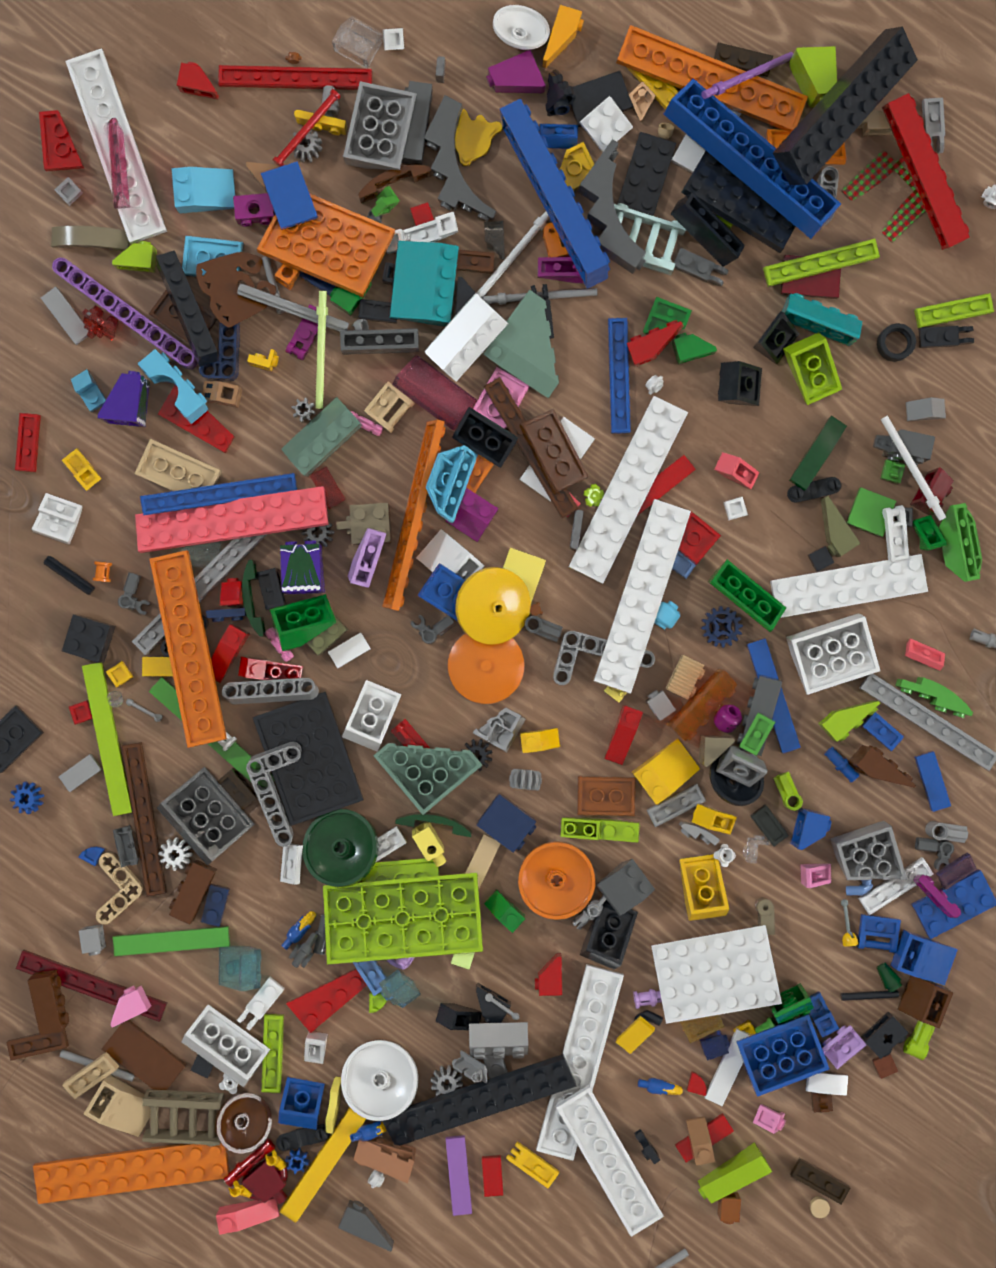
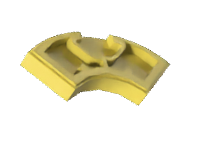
M341 1077L334 1078L330 1090L329 1107L326 1116V1133L333 1134L341 1100Z

